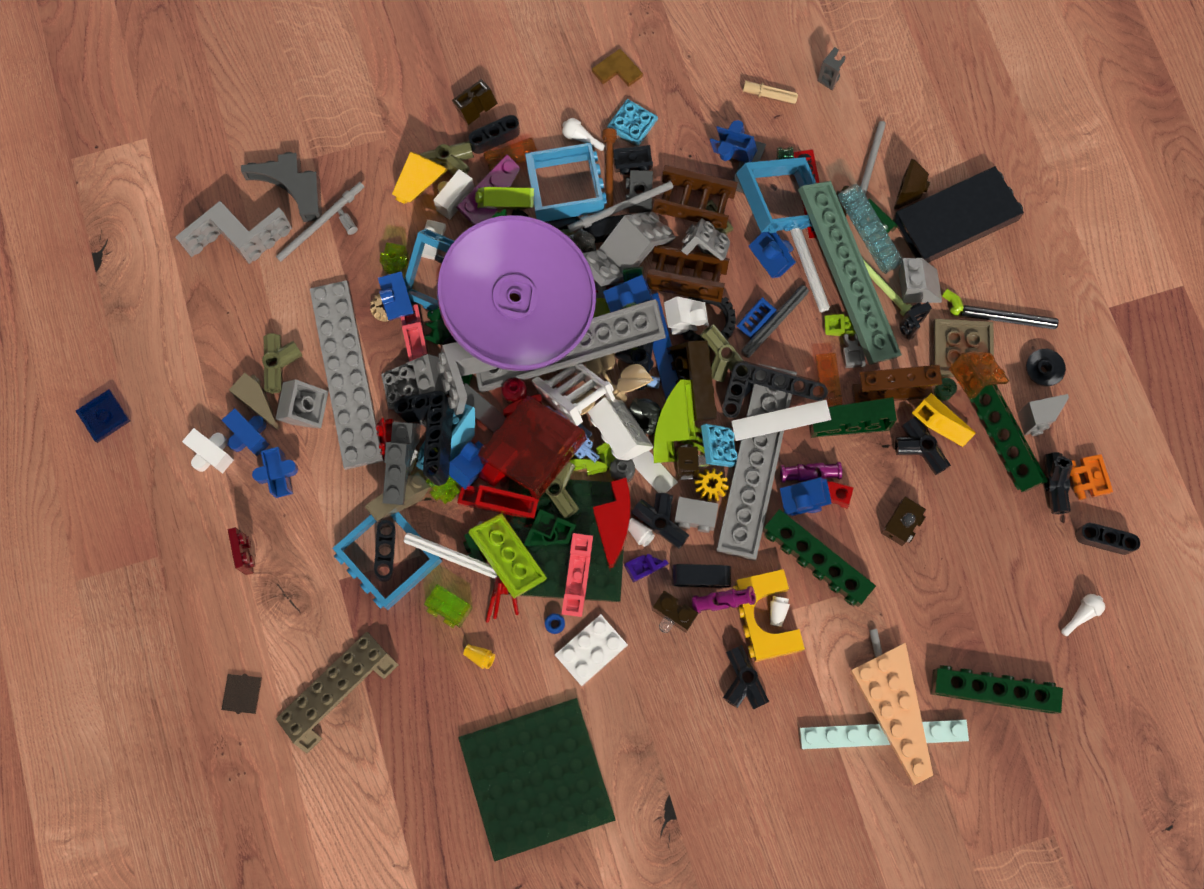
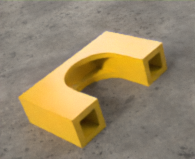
M784 569L738 579L735 581V586H732L736 590H743L752 586L756 594V603L764 597L784 593L789 590ZM749 603L742 604L737 607L740 618H744L743 633L745 638H749L750 646H747L750 658H754V662L802 652L805 649L800 629L779 634L767 633L755 621L754 607L756 603L754 605Z

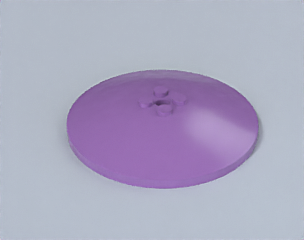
M509 215L481 221L467 229L454 241L440 267L437 281V299L440 313L447 329L457 343L468 353L494 367L513 371H527L554 364L568 355L579 344L593 319L596 304V288L592 271L586 258L567 235L541 220ZM516 293L519 295L520 300L514 302L510 299L509 295Z

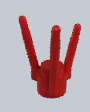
M499 577L495 578L485 620L487 623L490 621L493 607V619H497L501 594L508 595L509 593ZM512 597L515 615H518L517 599Z

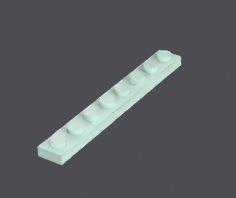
M967 720L922 722L927 743L969 741ZM879 724L799 728L801 749L890 745Z

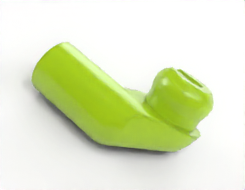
M946 289L942 297L952 303L953 306L950 312L958 316L964 309L962 300L958 295Z

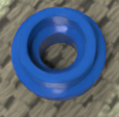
M550 614L545 620V628L549 633L558 634L565 627V620L560 614ZM554 620L559 622V625L556 628L551 626V623Z

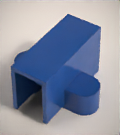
M733 121L729 129L716 127L720 140L710 139L714 153L719 154L723 161H728L731 158L745 163L752 161L757 152L754 137L745 134L742 121Z
M763 232L748 246L771 278L781 277L796 263L790 254L794 250L792 244L787 240H782L776 232Z
M397 272L379 277L378 281L381 287L379 293L388 320L391 321L414 314L403 273Z
M643 275L603 291L610 312L654 300Z
M234 408L222 419L226 426L234 433L228 439V446L233 451L240 452L247 446L258 456L261 451L270 445L260 435L267 426L266 421L261 416H254L247 421Z
M471 441L468 442L461 453L450 462L449 476L464 489L468 488L479 478L484 465L493 453L480 441L475 444Z
M279 447L261 451L264 466L254 469L252 473L253 479L260 484L268 483L269 492L275 498L293 494L290 476L297 474V464L292 460H286L285 453Z
M821 477L780 488L784 513L789 516L817 513L822 511V506L832 504L827 479Z

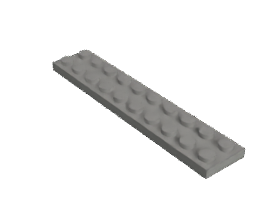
M346 280L310 288L343 467L347 470L382 462L384 460L383 455H380L379 436H377V424L349 283Z
M654 299L593 318L589 329L579 344L568 355L554 364L527 371H513L497 367V369L476 373L479 391L483 393L502 387L503 383L509 378L530 379L664 339L666 336L658 302Z
M758 364V365H762V366H765V367L773 368V369H776V370L784 371V372H787V373H791V374H795V375L797 374V372H794V371H789V370H785V369H781V368H776V367H772V366H767V365H763V364ZM763 370L758 371L755 378L763 380L766 372ZM777 376L774 383L782 385L785 381L784 376ZM754 384L747 417L789 408L792 394ZM784 430L741 440L717 552L756 561Z

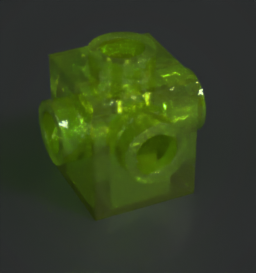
M386 243L384 252L380 254V263L384 271L389 274L403 273L409 261L406 247L404 245Z
M450 476L447 482L441 486L435 485L429 479L426 480L431 489L430 495L436 501L441 500L444 504L452 501L460 492L456 486L458 483Z

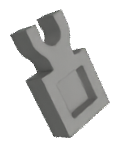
M848 334L843 336L844 344L847 346L843 348L845 368L865 367L866 365L863 349L861 346H858L859 339L857 334L854 335L855 341H850Z

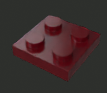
M236 527L227 529L235 569L245 575L253 574L255 560L253 555H250L251 540L249 536H246Z

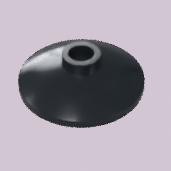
M1039 349L1033 352L1027 359L1026 371L1030 379L1036 384L1053 386L1063 379L1066 365L1063 358L1057 352L1050 349ZM1041 367H1044L1046 369V372H1043L1041 370Z

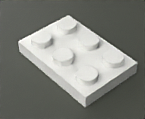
M600 614L559 650L555 656L576 681L583 686L625 649L628 644Z

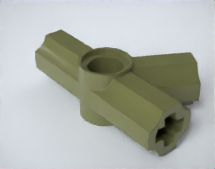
M469 141L451 146L441 144L435 150L419 154L448 168L447 170L453 176L458 170L467 174L470 169L462 160L474 158Z
M712 324L703 330L700 335L705 341H708V345L715 352L711 363L712 379L723 382L728 369L731 371L735 362L744 360L717 327ZM728 347L730 349L729 354L722 356V349ZM740 365L736 369V373L739 375H744L747 371V367L744 365Z
M271 333L263 336L264 356L262 363L264 365V391L275 394L282 390L283 368L303 355L294 341L281 348V335ZM272 361H277L274 366H269Z
M559 458L554 471H552L547 462L543 460L534 465L531 472L566 519L579 510V507L565 489L575 469V465ZM553 485L560 486V490L556 494L550 493V488Z

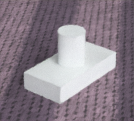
M427 219L425 228L444 236L446 224ZM425 243L421 257L434 260L439 249Z

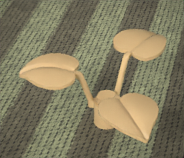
M614 354L593 359L586 363V368L597 376L601 373L614 389L612 393L615 399L622 400L624 403L627 400L626 392L636 390L653 381V378L642 365L633 364L621 372V378L617 380L618 384H613L606 371L612 369L615 365L616 359ZM589 390L588 392L574 400L572 404L579 403L584 398L592 394L594 391ZM595 401L581 410L580 416L591 410Z

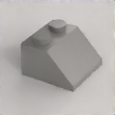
M903 258L899 269L903 303H941L942 297L937 269L923 258Z
M296 379L283 382L275 419L296 426L321 428L329 391Z
M1068 394L1027 403L1017 413L1024 435L1038 436L1043 434L1044 430L1049 429L1069 398Z

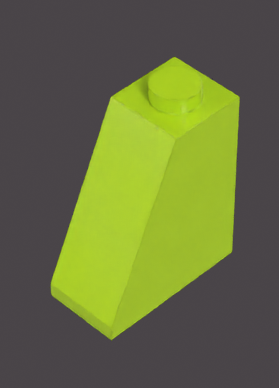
M482 187L478 188L475 200L478 203V208L509 210L534 208V188Z

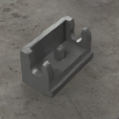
M836 47L824 59L818 77V82L832 91L840 78V67L845 62V56L839 61L835 60L834 57L837 56L839 51Z

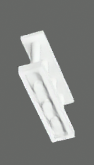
M582 363L567 367L548 381H543L538 376L532 380L538 394H541L544 400L576 426L583 422L580 416L581 410L598 398L605 395L611 401L615 400L612 393L614 389L610 382L602 380ZM575 372L577 374L559 388H552ZM582 380L586 381L585 384H583L581 387L573 391L568 396H562V394L570 390L572 387L580 383ZM593 387L597 389L579 403L572 404L574 400Z

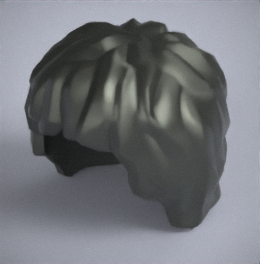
M635 398L629 407V411L644 433L652 435L656 432L657 422L661 414L660 406L651 399Z

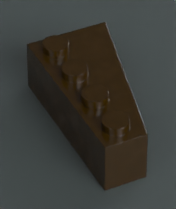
M687 341L667 347L668 354H672L673 362H671L672 370H676L678 380L675 381L676 384L680 380H691L694 422L717 419L708 341Z

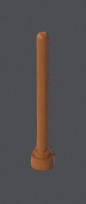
M612 128L602 131V139L606 143V209L613 206V143L617 139V130Z

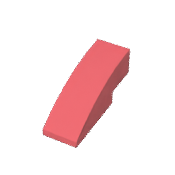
M412 305L414 314L401 317L409 362L428 354L418 305Z

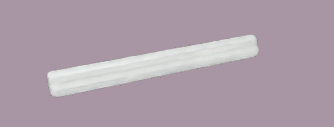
M792 229L790 232L818 309L821 313L826 312L830 306L802 229Z
M407 533L404 537V543L486 576L492 578L498 576L492 566L411 533Z

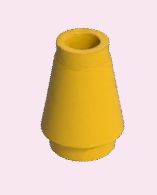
M470 644L465 647L463 652L464 656L481 669H489L495 659V654L491 650Z

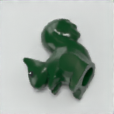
M439 307L430 310L427 313V317L433 322L425 323V325L432 328V331L425 335L424 339L443 345L445 339L453 336L443 321Z

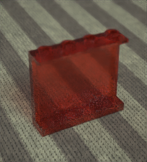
M527 395L524 400L518 403L515 411L506 417L500 429L493 433L490 441L481 447L478 456L482 464L487 462L528 489L531 496L538 500L587 439L582 428Z

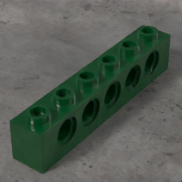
M987 375L967 386L969 391L967 396L972 403L975 402L978 408L976 409L978 417L981 420L984 419L987 425L985 430L995 440L996 444H994V447L999 455L1002 454L1006 470L1012 473L1016 489L1021 490V492H1027L1047 482L1046 476L994 378ZM988 394L991 401L988 405H985L983 397ZM994 412H998L1000 415V419L997 422L992 420ZM1004 429H1007L1009 432V437L1006 440L1001 437V432ZM1014 446L1019 451L1015 458L1010 454V450ZM1023 464L1028 468L1026 475H1022L1019 471L1020 466Z
M780 509L764 527V536L769 541L777 542L784 553L787 555L792 554L797 558L796 562L804 568L807 566L813 571L812 575L820 581L823 579L829 584L828 587L833 592L842 594L845 597L844 600L849 605L859 607L876 587L874 583ZM787 530L790 533V538H783L780 531ZM799 542L805 544L806 551H799L796 544ZM814 555L820 556L822 564L814 563L812 557ZM829 568H835L838 571V577H832L829 574ZM845 581L853 582L854 590L847 589Z
M940 665L939 668L933 670L931 695L1059 714L1062 711L1063 688L1056 687V683L1043 682L1042 685L1036 684L1033 679L1023 678L1022 681L1014 680L1015 677L1002 675L1001 678L994 677V674L990 672H981V675L973 674V670L970 669L954 671L951 666ZM952 677H955V678L958 679V681H959V686H958V688H955V687L952 686V684H951V678H952ZM973 680L979 683V691H975L972 688ZM994 684L1000 687L999 695L993 691ZM1015 687L1019 688L1021 691L1020 698H1017L1014 695L1013 691ZM1036 690L1042 695L1041 701L1036 700L1034 696Z

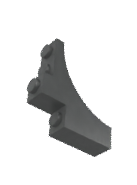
M286 152L278 155V162L267 161L266 163L241 165V173L246 180L269 182L287 191L297 202L299 214L303 222L316 221L322 215L320 178L316 171H304L301 173V161L297 153Z
M407 422L392 423L391 442H386L384 463H386L383 492V503L404 505L409 468L414 450L420 441L421 424Z

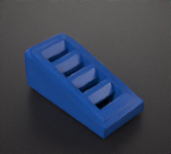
M762 297L737 324V327L751 339L776 313L777 309ZM761 306L769 312L767 315L759 309ZM756 311L764 317L762 320L754 314ZM752 317L759 324L756 326L749 320V318ZM745 323H748L753 328L752 332L744 326Z

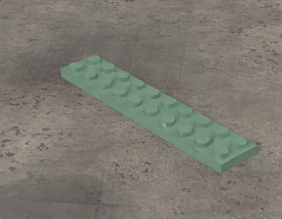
M827 181L801 186L798 191L868 364L872 365L898 358L902 354L832 182Z

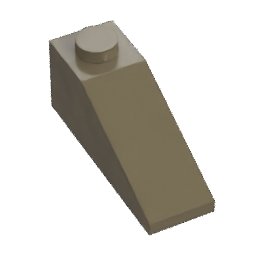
M244 372L229 391L278 430L280 426L275 419L276 417L267 395L260 385L261 381L253 374L249 376Z
M417 472L407 479L404 505L383 503L382 493L366 504L365 508L378 522L422 501L430 486Z

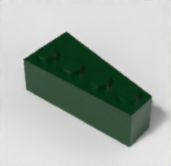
M894 398L828 407L831 420L810 424L809 426L811 438L889 431L897 421Z

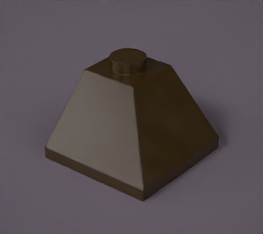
M914 159L910 160L904 173L894 209H899L920 199L923 192L927 193L930 185V182L927 181L929 173Z

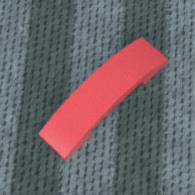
M573 533L562 615L582 617L593 536Z

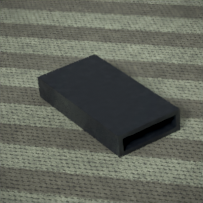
M994 166L897 211L893 221L897 224L898 230L914 257L923 258L929 263L1019 221L1024 211L1021 203L1017 202L1014 197L1013 190L1004 181L1003 174Z

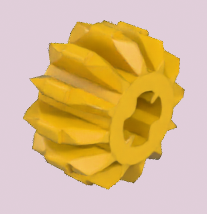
M715 468L712 469L711 473L705 469L704 475L699 473L697 476L699 480H695V485L699 486L695 490L696 493L702 492L700 495L701 499L708 496L707 502H711L712 497H714L716 502L719 501V496L724 497L726 495L723 490H728L729 487L724 484L728 481L727 477L721 478L723 475L722 471L715 474ZM709 482L715 483L713 489H711V486L708 487Z

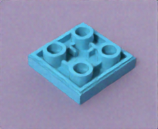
M627 99L610 121L607 128L617 130L619 137L637 147L657 122L658 116Z
M711 424L701 425L706 464L735 467L737 452L735 450V436L732 428Z

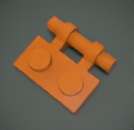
M1102 454L1080 459V467H1077L1075 460H1072L1073 466L1070 476L1074 484L1072 488L1074 493L1077 494L1078 500L1086 499L1085 491L1087 490L1090 491L1091 498L1113 492ZM1084 473L1087 483L1082 484L1079 474Z

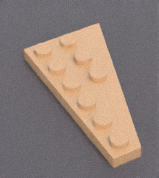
M906 643L858 666L850 672L914 786L933 776L907 647Z

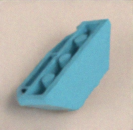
M465 404L463 414L455 415L453 409L450 462L461 453L464 446L475 436V408ZM425 441L419 449L418 462L416 464V467L423 470Z

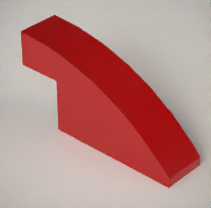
M627 478L611 482L615 501L593 507L609 569L613 568L623 550L629 529L631 504Z
M479 485V487L469 486L466 489L461 486L457 503L458 505L534 519L539 498Z

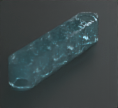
M853 184L840 192L838 197L879 269L884 274H887L900 266L902 258L858 184Z

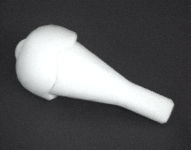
M570 118L563 122L562 133L566 138L591 143L598 150H604L605 144L595 139L581 125L579 120Z
M1095 594L1086 595L1081 600V605L1074 617L1061 630V633L1064 636H1068L1077 626L1095 616H1100L1105 610L1103 598Z

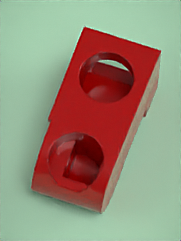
M828 482L831 502L848 509L854 487Z

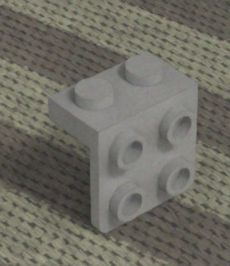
M701 218L695 226L692 224L687 229V235L682 241L684 243L681 250L683 253L688 255L700 243L720 260L723 261L726 258L730 240L724 233L716 230L712 223Z

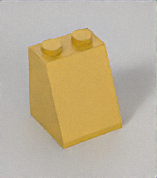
M410 152L392 195L396 196L395 200L403 204L410 203L438 180L448 168L415 152Z

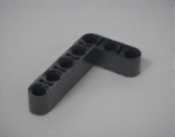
M740 360L735 362L732 367L722 402V411L728 418H734L739 414L748 382L816 401L825 399L828 390L820 381ZM744 365L747 367L744 375L736 373L738 366ZM760 370L766 372L763 380L755 378V374ZM777 376H784L785 381L782 385L774 383ZM802 381L804 383L803 388L795 390V382ZM735 384L742 387L738 394L731 392V387ZM816 386H821L823 388L822 393L818 396L813 395V389ZM729 403L735 404V411L727 412L725 410L726 405Z
M433 391L397 400L394 404V411L405 422L410 423L427 419L423 473L435 485L441 486L445 484L449 478L453 409L449 406L448 397L442 391Z

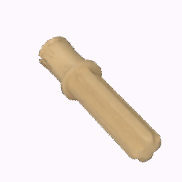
M746 80L743 92L759 95V98L763 96L793 104L796 103L798 93L766 86L764 83L758 84Z

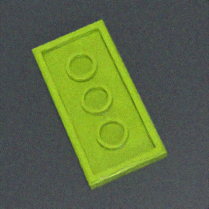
M502 513L469 530L468 533L513 598L520 596L547 579Z

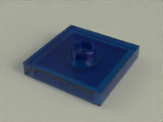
M110 389L76 410L81 421L97 443L131 421Z

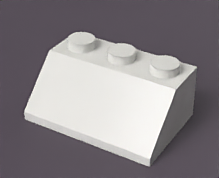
M604 397L588 411L591 417L590 421L600 430L602 439L612 448L611 452L615 458L630 460L654 447L622 400L615 399L611 401L609 398Z

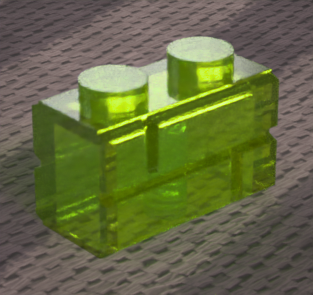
M438 584L424 603L428 608L426 612L435 618L440 615L444 618L443 623L451 628H454V626L460 628L473 609L472 605Z

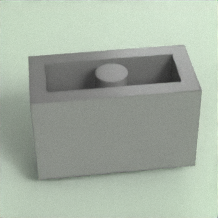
M679 497L674 524H677L682 529L698 528V531L704 533L714 531L719 504Z

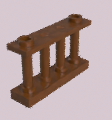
M665 165L662 182L667 183L671 181L673 185L684 187L680 204L669 201L672 189L664 192L662 199L655 198L653 212L693 222H699L703 218L705 221L712 223L715 228L726 229L729 215L724 214L728 198L734 199L738 182ZM692 189L702 192L698 208L687 206ZM710 194L721 196L717 212L706 210Z
M661 245L654 246L652 261L657 262L655 270L648 269L646 281L649 289L721 303L725 283L719 281L721 274L727 275L730 258H725L722 261L714 255L693 251L686 255L681 251L682 249ZM664 264L675 265L674 273L663 272ZM683 267L694 269L693 277L682 275ZM702 271L712 272V281L700 279Z
M930 365L859 372L861 383L852 385L854 403L891 397L894 398V401L924 399L931 393L933 394L932 386L942 385L940 366Z

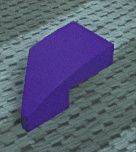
M647 554L625 563L624 566L634 583L660 570L669 563L666 560L662 561Z

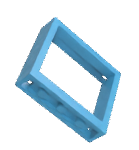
M591 143L525 153L530 186L534 188V208L537 220L543 222L594 214L604 210V204H607L606 193L601 191V189H604L603 179L598 177V175H601L600 165L595 163V161H598L597 151H593ZM588 160L596 198L542 206L536 169Z
M805 157L748 162L736 173L761 233H775L779 230L790 231L795 228L805 229L813 226L808 215L772 219L755 179L794 174L799 188L804 185L815 184L816 181Z
M425 228L417 234L404 280L411 302L421 304L427 310H432L439 307L438 300L412 289L423 249L426 243L447 253L454 240Z
M399 512L391 515L406 534L411 533L421 537ZM370 515L332 549L336 552L334 557L341 565L345 562L349 567L347 572L354 579L358 577L361 580V588L367 594L371 592L375 596L373 601L380 609L384 606L389 610L443 561L439 556L422 550L429 560L385 599L344 553L348 546L377 522Z

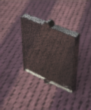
M228 674L221 710L233 711L236 714H241V712L256 714L262 678L248 676L247 674Z

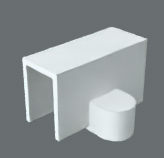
M458 170L449 182H440L438 184L439 194L433 200L436 210L450 220L458 211L456 206L474 189L473 179L461 170Z
M678 296L664 302L667 324L671 328L672 334H682L689 330L697 331V326L700 325L709 326L705 302Z
M193 428L182 441L197 453L191 461V465L197 471L203 472L212 465L223 474L234 461L223 451L228 444V440L221 433H215L208 439Z

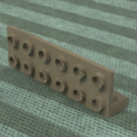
M366 632L294 700L276 720L291 741L305 753H308L322 740V737L313 728L373 670L385 679L399 664Z

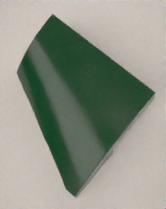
M540 509L524 545L569 544L577 524Z

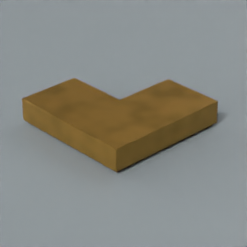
M618 49L592 68V73L602 84H605L618 74L629 87L643 77V73L621 49Z

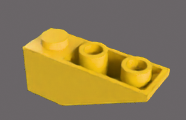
M932 393L912 412L927 427L962 447L976 434L974 430Z

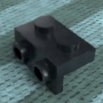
M650 145L613 149L615 172H620V175L630 174V170L649 171V169L653 168Z
M929 302L913 305L901 321L900 331L908 340L914 338L920 328V323L925 320L932 309Z

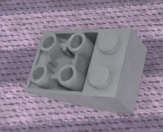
M426 354L381 374L389 410H394L396 401L404 397L433 391H442L445 395H448V391H445L443 388L442 373L439 374L437 369L439 357Z

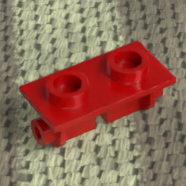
M383 417L377 423L376 430L377 436L380 438V455H383V460L385 461L386 442H391L393 419H387L384 422Z

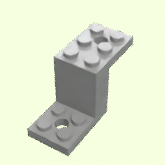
M219 201L175 238L186 252L193 257L222 234L250 264L252 261H256L264 251L272 248L281 237L287 236L292 227L284 212L278 207L258 225L248 231L226 206Z
M653 212L625 215L599 250L586 252L583 255L591 268L594 280L600 286L624 281V268L639 267L654 246L672 243L676 237L672 234V230L668 226L663 225L659 221V217Z
M457 342L442 345L441 353H439V362H437L439 374L442 373L444 378L442 380L443 388L449 394V406L451 409H454L455 415L463 414L468 397L461 376L497 369V367L484 363L472 356Z

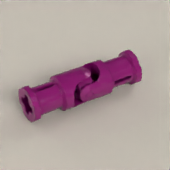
M841 462L836 464L814 463L807 465L797 464V466L790 467L781 465V482L785 483L788 480L804 482L820 477L824 479L837 478L840 480L842 479Z
M752 586L743 590L731 589L709 593L708 596L702 597L695 595L692 598V607L698 614L705 610L718 611L729 607L736 608L742 604L749 603L754 605L756 603V594Z

